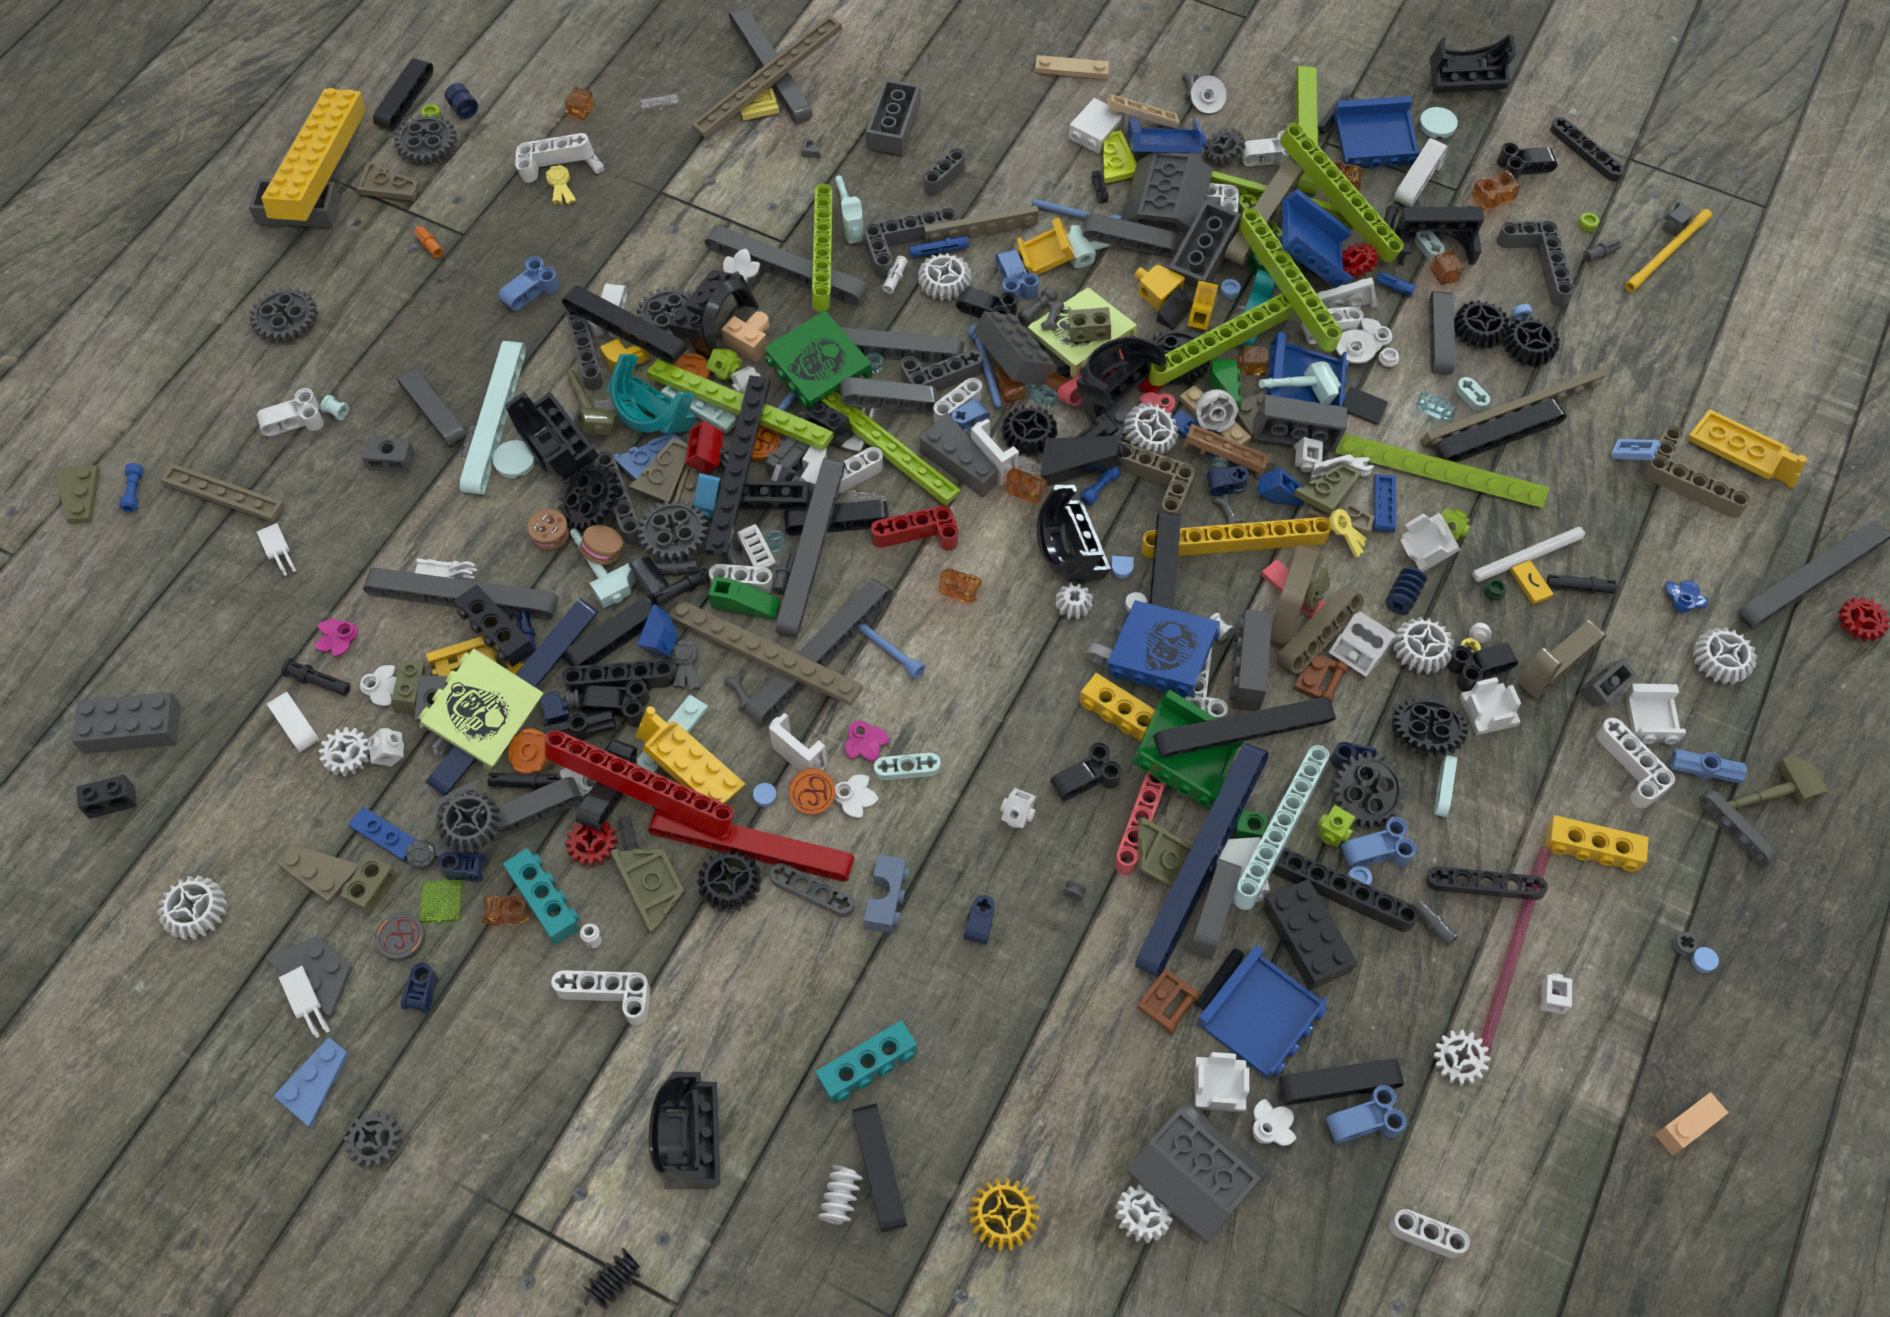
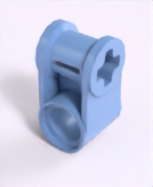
M972 399L965 405L955 409L951 417L967 433L976 423L989 419L990 413L977 399Z

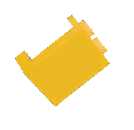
M1059 217L1052 220L1053 229L1026 242H1023L1021 237L1017 238L1019 246L1016 248L1020 257H1023L1022 264L1026 272L1029 271L1038 276L1075 258L1066 228Z

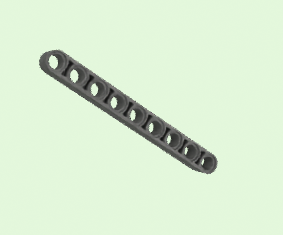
M747 7L729 13L732 27L759 69L778 56ZM789 72L771 86L794 123L813 117L810 104Z
M718 225L712 229L704 241L709 250L726 257L734 258L738 251L747 249L750 253L751 262L760 263V270L812 289L813 261ZM831 268L830 297L854 306L858 305L868 290L867 284L858 278Z
M789 324L786 328V334L802 324ZM840 327L865 357L902 360L905 357L912 356L919 362L938 363L963 353L964 342L955 337Z
M825 457L822 460L777 619L776 633L792 637L799 636L845 469V462Z
M1874 520L1749 601L1738 611V614L1753 629L1759 627L1881 547L1890 539V533Z
M371 568L363 587L367 594L376 597L458 608L455 599L475 585H478L505 614L551 620L553 618L559 600L555 593L549 591L382 568Z
M876 579L870 580L797 654L826 667L860 632V625H867L889 603L893 595L892 589ZM778 672L747 703L745 714L760 725L766 726L807 685Z

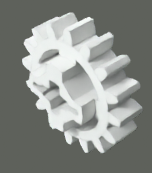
M345 727L341 733L336 729V735H327L328 742H321L324 748L319 750L322 756L320 761L328 772L332 771L336 776L340 771L344 777L348 771H351L354 775L356 774L355 769L357 767L363 770L362 763L370 761L367 756L370 754V749H368L369 740L363 732L359 733L357 728L350 732L348 727Z
M1461 1030L1460 1034L1456 1036L1454 1031H1450L1449 1039L1443 1035L1441 1037L1443 1044H1436L1435 1048L1440 1052L1434 1053V1059L1440 1061L1436 1063L1435 1067L1436 1069L1443 1068L1441 1076L1449 1075V1083L1451 1084L1457 1079L1460 1086H1463L1464 1080H1468L1469 1084L1473 1085L1474 1077L1478 1080L1483 1078L1480 1071H1488L1489 1067L1484 1063H1489L1490 1057L1484 1056V1054L1489 1049L1488 1047H1481L1482 1038L1478 1040L1473 1039V1032L1469 1036H1465L1464 1030ZM1463 1042V1044L1458 1046L1452 1045L1454 1043ZM1472 1047L1476 1050L1478 1057L1473 1055ZM1466 1050L1465 1059L1457 1066L1458 1056ZM1445 1056L1451 1061L1452 1069L1447 1065ZM1463 1070H1472L1469 1073H1461Z
M1138 1184L1135 1190L1130 1186L1126 1193L1123 1192L1121 1194L1120 1201L1115 1206V1209L1119 1210L1115 1215V1219L1122 1220L1119 1228L1126 1227L1128 1229L1127 1237L1133 1233L1136 1235L1135 1240L1139 1242L1141 1237H1144L1146 1243H1149L1152 1237L1158 1241L1162 1234H1166L1169 1229L1168 1226L1172 1222V1218L1169 1217L1171 1212L1147 1190H1143L1140 1184Z

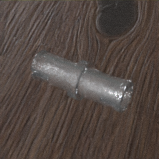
M677 93L664 96L658 94L657 97L640 99L643 111L655 108L661 110L663 107L680 105Z

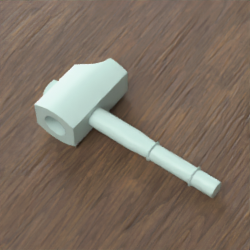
M836 176V187L838 188L841 200L844 238L849 244L862 242L864 240L861 201L856 196L849 197L842 176Z
M1079 225L1070 226L1068 237L1075 254V258L1071 259L1070 262L1074 268H1083L1094 263L1096 255L1094 250L1111 246V244L1098 241L1089 242L1083 236V231Z
M1327 362L1311 364L1304 372L1305 376L1279 379L1269 378L1259 381L1260 388L1311 386L1320 403L1330 405L1338 395L1341 384Z
M572 529L570 535L574 539V543L580 548L583 536H581L577 529ZM586 559L598 578L589 584L594 596L603 609L613 603H619L623 598L631 595V588L636 582V578L629 567V563L607 573L602 565Z

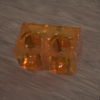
M1507 170L1478 180L1474 185L1471 196L1485 211L1516 199L1521 185Z

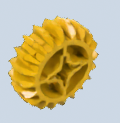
M998 1178L995 1179V1187L986 1182L985 1188L987 1192L979 1188L977 1194L980 1198L972 1197L971 1200L977 1207L969 1208L970 1214L977 1215L969 1219L970 1224H978L973 1228V1233L983 1232L979 1241L982 1243L987 1238L990 1239L988 1248H992L994 1242L999 1243L998 1251L1003 1250V1244H1007L1008 1250L1012 1251L1014 1241L1017 1246L1022 1247L1023 1241L1021 1237L1029 1241L1031 1235L1028 1231L1035 1232L1037 1229L1031 1222L1039 1221V1216L1033 1214V1212L1038 1211V1205H1030L1035 1200V1196L1029 1195L1025 1197L1028 1187L1025 1186L1021 1191L1018 1190L1019 1181H1015L1013 1187L1009 1186V1178L1005 1179L1004 1185H1000ZM1004 1195L1015 1198L1022 1206L1009 1204ZM996 1196L997 1207L989 1210L987 1214H982L983 1207L988 1200ZM1001 1203L1005 1213L1011 1214H1008L1007 1223H1005V1219L1000 1215ZM1020 1215H1025L1024 1224L1020 1229L1012 1233L1011 1222L1019 1218ZM985 1222L998 1224L1004 1234L992 1231Z

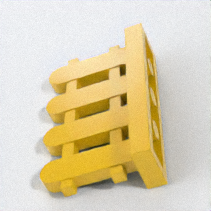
M483 636L426 653V656L433 669V676L448 677L453 670H457L461 666L458 663L465 653L470 654L473 648L497 663L496 650L493 647L489 648L484 643ZM519 662L514 667H511L507 663V670L516 674L523 664Z

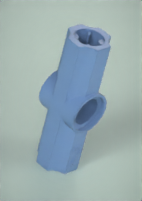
M1674 749L1669 762L1671 769L1695 774L1701 780L1715 778L1741 784L1747 772L1745 763L1721 759L1719 755L1713 752H1707L1702 755Z

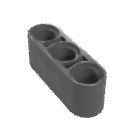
M951 149L924 174V192L927 195H938L965 170V152L962 149Z

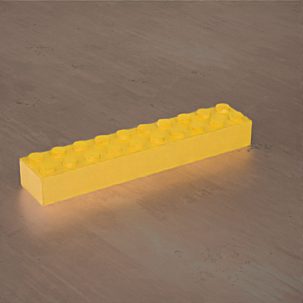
M334 88L323 90L261 197L267 218L307 221L366 112L361 91H353L351 89L335 90Z

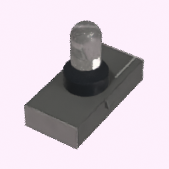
M779 464L776 465L771 478L773 481L806 482L804 478H801V473Z

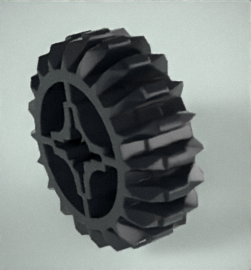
M1480 300L1476 303L1470 301V303L1464 304L1457 311L1454 318V331H1456V337H1461V342H1467V346L1473 345L1475 349L1481 347L1483 350L1487 347L1492 349L1494 346H1498L1501 341L1503 342L1506 337L1507 330L1509 329V319L1506 318V313L1501 311L1502 307L1496 308L1495 303L1491 305L1487 301L1484 303Z
M1523 317L1521 321L1517 319L1514 323H1511L1504 338L1503 346H1505V352L1509 353V358H1515V363L1520 361L1523 366L1529 364L1532 367L1535 364L1540 367L1542 364L1546 365L1555 357L1559 350L1560 338H1558V332L1554 331V326H1548V321L1543 323L1540 321V318L1534 320L1531 317L1527 320Z
M1032 404L1029 408L1023 405L1021 410L1015 407L1014 412H1009L1003 421V441H1006L1007 447L1012 448L1014 446L1019 451V456L1023 453H1026L1027 457L1030 454H1034L1037 457L1039 452L1043 454L1045 438H1056L1058 435L1057 423L1054 420L1053 414L1048 415L1047 409L1041 411L1040 406L1035 409Z
M728 849L727 855H723L719 851L718 858L710 855L711 863L703 862L705 870H699L698 872L699 877H701L697 880V884L700 886L698 891L700 895H703V901L705 903L709 902V906L712 909L718 905L720 913L725 907L730 914L733 907H736L739 912L741 911L742 904L749 907L750 902L748 899L756 900L755 893L761 890L758 885L762 883V878L759 876L761 872L760 868L756 867V861L750 860L748 854L741 857L739 850L735 855H732L730 849ZM730 867H737V868H740V869H739V870H732ZM722 869L721 874L712 881L714 875ZM726 874H728L729 879H731L733 888H731L730 883L727 882ZM748 881L745 888L737 893L738 888ZM726 892V893H728L730 896H724V895H720V894H718V893Z

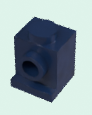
M551 691L541 696L547 724L569 719L566 699H561L559 691Z

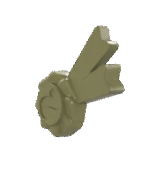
M1321 567L1317 583L1310 584V587L1307 589L1304 599L1306 609L1315 611L1319 601H1322L1323 597L1321 595L1330 587L1328 568Z

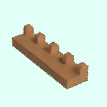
M1191 424L1183 443L1185 448L1189 444L1200 448V454L1202 455L1208 451L1220 456L1219 462L1221 463L1227 459L1242 467L1257 472V478L1263 474L1269 458L1264 453L1194 424Z

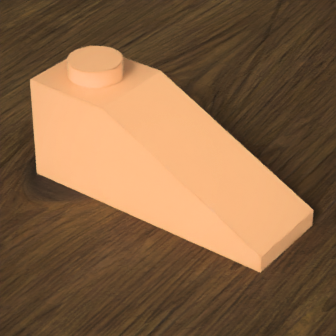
M1710 1092L1654 1135L1673 1156L1729 1112Z

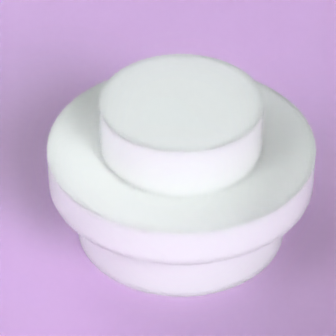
M1385 348L1380 352L1378 360L1383 366L1394 367L1399 361V355L1395 349Z
M1476 623L1469 630V638L1475 639L1479 643H1486L1491 639L1492 632L1489 626L1484 623Z

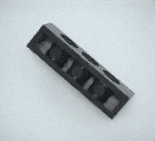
M746 480L740 509L786 510L792 507L809 506L810 489L808 482Z
M475 585L455 599L458 609H456L458 615L463 620L467 619L470 622L471 629L476 634L480 633L483 636L482 639L489 648L493 647L496 650L495 653L501 662L504 663L506 661L511 667H514L534 652L530 640L478 585Z

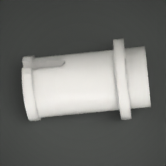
M595 924L584 925L580 930V937L586 942V945L589 948L591 945V948L594 949L601 944L599 928Z

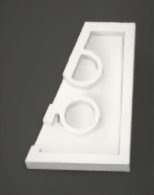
M1372 277L1317 293L1327 309L1348 306L1360 309L1361 305L1368 304L1371 307H1378Z

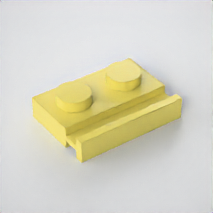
M773 89L765 90L740 110L743 121L779 113Z

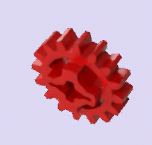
M1363 242L1358 246V243H1355L1352 247L1347 246L1348 250H1342L1343 270L1352 277L1355 276V279H1358L1361 275L1366 276L1365 272H1372L1371 267L1377 266L1378 254L1375 247H1372L1371 244L1366 246V243Z
M1862 596L1859 600L1856 597H1853L1851 601L1847 600L1838 611L1841 615L1837 619L1843 622L1840 626L1841 628H1847V635L1854 634L1855 640L1862 637L1863 642H1866L1868 639L1874 642L1877 638H1881L1890 628L1887 624L1890 618L1885 617L1888 613L1887 610L1880 609L1881 603L1875 605L1874 599L1868 602L1865 596Z
M608 821L600 829L602 833L597 832V829L582 824L579 826L572 825L574 831L567 832V837L570 840H566L565 845L568 848L567 853L569 856H572L574 863L580 860L582 867L590 863L591 868H594L595 862H599L602 866V859H611L609 853L616 849L613 844H617L618 840L615 836V829L611 828Z

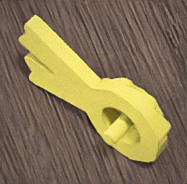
M562 165L551 166L546 172L548 184L554 187L552 199L554 205L557 203L562 205L563 196L567 205H570L571 202L575 203L576 199L566 185L570 180L568 169Z
M1337 509L1333 511L1329 517L1330 528L1336 535H1344L1354 557H1359L1364 552L1361 547L1365 546L1364 541L1366 537L1352 527L1351 518L1345 510Z

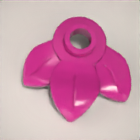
M336 619L323 621L317 624V626L324 635L314 647L322 652L332 651L334 657L342 655L348 650L350 642L356 638L358 634L357 627L348 621L340 622Z
M855 721L848 729L849 738L845 743V752L849 759H854L860 754L865 759L876 762L879 757V745L889 743V737L880 727H870L864 721ZM857 728L863 729L864 734H862V735L857 734V733H856V729H857Z

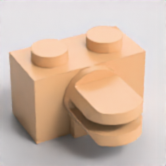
M755 312L746 323L733 316L722 328L724 345L756 363L765 353L764 347L767 346V338L764 332L769 328L768 316L764 312Z

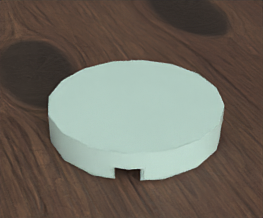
M1433 107L1422 113L1419 123L1420 129L1426 135L1432 138L1442 137L1443 139L1453 135L1456 131L1458 120L1451 111L1445 108Z
M519 440L507 441L501 444L493 454V465L496 471L503 477L511 479L517 478L520 475H527L533 469L536 459L525 443Z

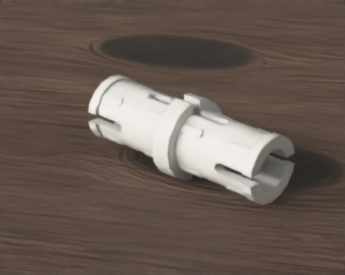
M897 256L893 267L888 270V277L882 286V290L885 293L893 294L897 283L902 280V273L908 264V260L905 257Z

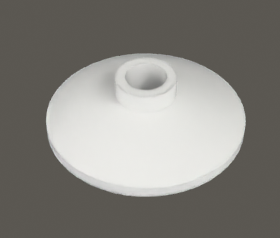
M1203 76L1197 79L1191 88L1193 105L1197 110L1206 114L1215 113L1220 110L1226 101L1224 84L1214 76ZM1204 93L1208 94V99H1205Z
M1348 330L1342 333L1336 351L1339 356L1344 351L1347 352L1346 361L1360 364L1374 357L1377 344L1374 338L1365 331Z

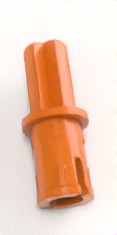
M417 226L414 234L421 241L422 247L426 248L434 258L441 257L444 250L438 245L436 238L430 235L423 226Z

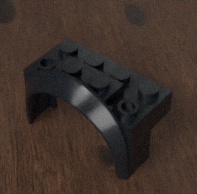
M1508 34L1495 44L1471 50L1446 49V37L1439 41L1430 57L1433 93L1506 89L1510 84L1508 65L1516 56L1514 36ZM1485 58H1486V66H1487V67H1484V59H1485Z
M1474 206L1404 207L1394 230L1395 234L1404 244L1403 250L1398 255V264L1404 265L1406 254H1411L1409 238L1420 231H1436L1453 237L1463 246L1469 265L1476 264L1482 252L1479 230L1484 222L1483 208Z
M712 270L668 323L673 335L689 339L698 355L710 359L713 349H718L715 341V322L726 298L732 294L739 308L743 306L753 307L756 310L759 308L743 275Z
M1132 336L1113 339L1097 347L1083 362L1080 370L1081 377L1076 381L1085 414L1097 418L1115 406L1118 401L1149 377L1151 363L1163 367L1167 362L1162 344ZM1119 349H1121V353L1123 354V361L1121 359ZM1120 366L1119 369H1117L1116 371H1114V372H1113L1109 377H1107L1104 381H1100L1101 378H1102L1105 374H1107L1109 371L1113 370L1114 368Z
M524 391L505 404V409L518 434L547 474L561 476L565 481L570 475L575 474L576 470L582 469V466H586L599 457L593 446L551 391L535 403L531 401ZM544 427H547V429L542 431L540 434L534 436L535 433L541 431Z
M1054 485L1040 508L1037 519V542L1043 558L1054 572L1065 575L1067 581L1103 580L1111 568L1083 501L1071 500L1077 491L1075 485ZM1048 527H1061L1060 529H1047ZM1065 531H1066V533H1067V535H1068V537H1069V539H1070V542H1071V544H1072V547H1073V549H1074V552H1075V555H1074V556H1073V554L1071 553V551H1070V549H1069V546H1068V543H1067V540H1066Z
M672 1072L659 1088L653 1102L649 1122V1153L654 1170L664 1182V1189H715L720 1185L717 1082L701 1081V1072ZM668 1109H683L685 1112H666V1111H667ZM688 1118H689V1133H690V1157L688 1156V1148H687V1120H688Z

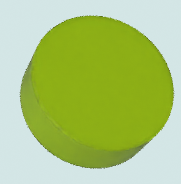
M434 104L426 105L421 110L422 118L426 114L430 118L436 114L437 119L441 116L439 107Z
M1593 213L1582 214L1578 221V226L1586 232L1596 230L1599 224V218Z

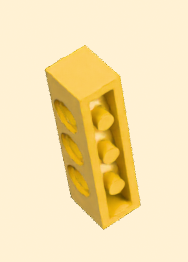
M1098 673L1094 674L1080 693L1079 702L1085 709L1094 711L1104 721L1119 727L1124 734L1132 735L1139 742L1141 741L1155 709ZM1101 699H1107L1109 702H1102ZM1119 711H1126L1128 714L1124 715ZM1138 723H1145L1147 726L1142 727Z
M1554 815L1547 824L1544 849L1552 851L1557 855H1571L1579 860H1592L1604 866L1613 865L1622 867L1626 871L1634 872L1639 871L1647 863L1649 837ZM1569 837L1573 838L1576 842L1571 841ZM1593 843H1596L1600 848L1595 847ZM1616 848L1620 849L1623 854L1618 852Z

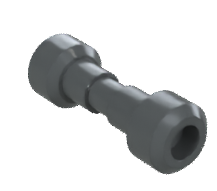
M1046 287L1035 304H1032L1029 308H1023L1018 313L1019 321L1023 325L1031 324L1041 308H1044L1048 302H1055L1058 299L1056 290L1052 287Z

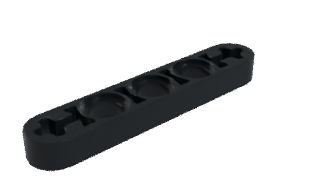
M1557 117L1553 120L1550 127L1552 134L1610 181L1621 179L1624 172L1622 164L1567 119ZM1569 136H1575L1577 140L1571 139ZM1582 147H1587L1591 149V151H1586ZM1600 158L1603 159L1605 162H1599L1596 159Z
M1441 866L1431 868L1426 879L1428 886L1436 891L1527 900L1542 899L1548 889L1546 880L1540 876ZM1435 875H1440L1441 882H1436ZM1449 875L1452 876V878H1451V884H1448V882H1449V879H1448ZM1456 877H1466L1469 880V884L1466 886L1459 885L1456 882ZM1483 878L1490 879L1493 882V887L1484 888L1480 884V880ZM1506 881H1514L1518 889L1514 891L1508 890L1504 883ZM1523 882L1525 883L1524 887H1526L1525 891H1522ZM1533 884H1537V887L1540 889L1539 892H1535L1532 887Z

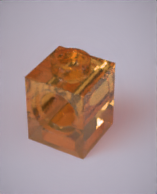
M574 87L565 100L567 115L585 121L594 107L592 92Z
M1244 346L1242 354H1238L1237 362L1238 366H1241V374L1265 376L1269 364L1268 347Z

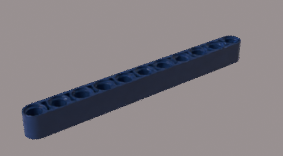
M579 598L515 675L536 688L560 660L563 652L575 642L594 619L598 610L582 598ZM454 746L425 783L442 796H445L476 759Z
M1245 743L1241 748L1136 958V968L1156 977H1159L1164 971L1266 765L1269 755L1268 751Z

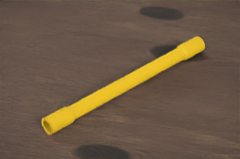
M1703 209L1645 267L1625 283L1626 290L1634 292L1653 271L1712 217V212L1709 209Z

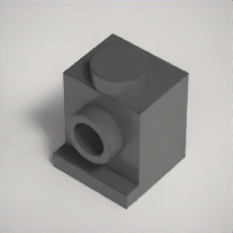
M1678 201L1674 210H1670L1666 215L1663 229L1676 237L1689 224L1695 210Z

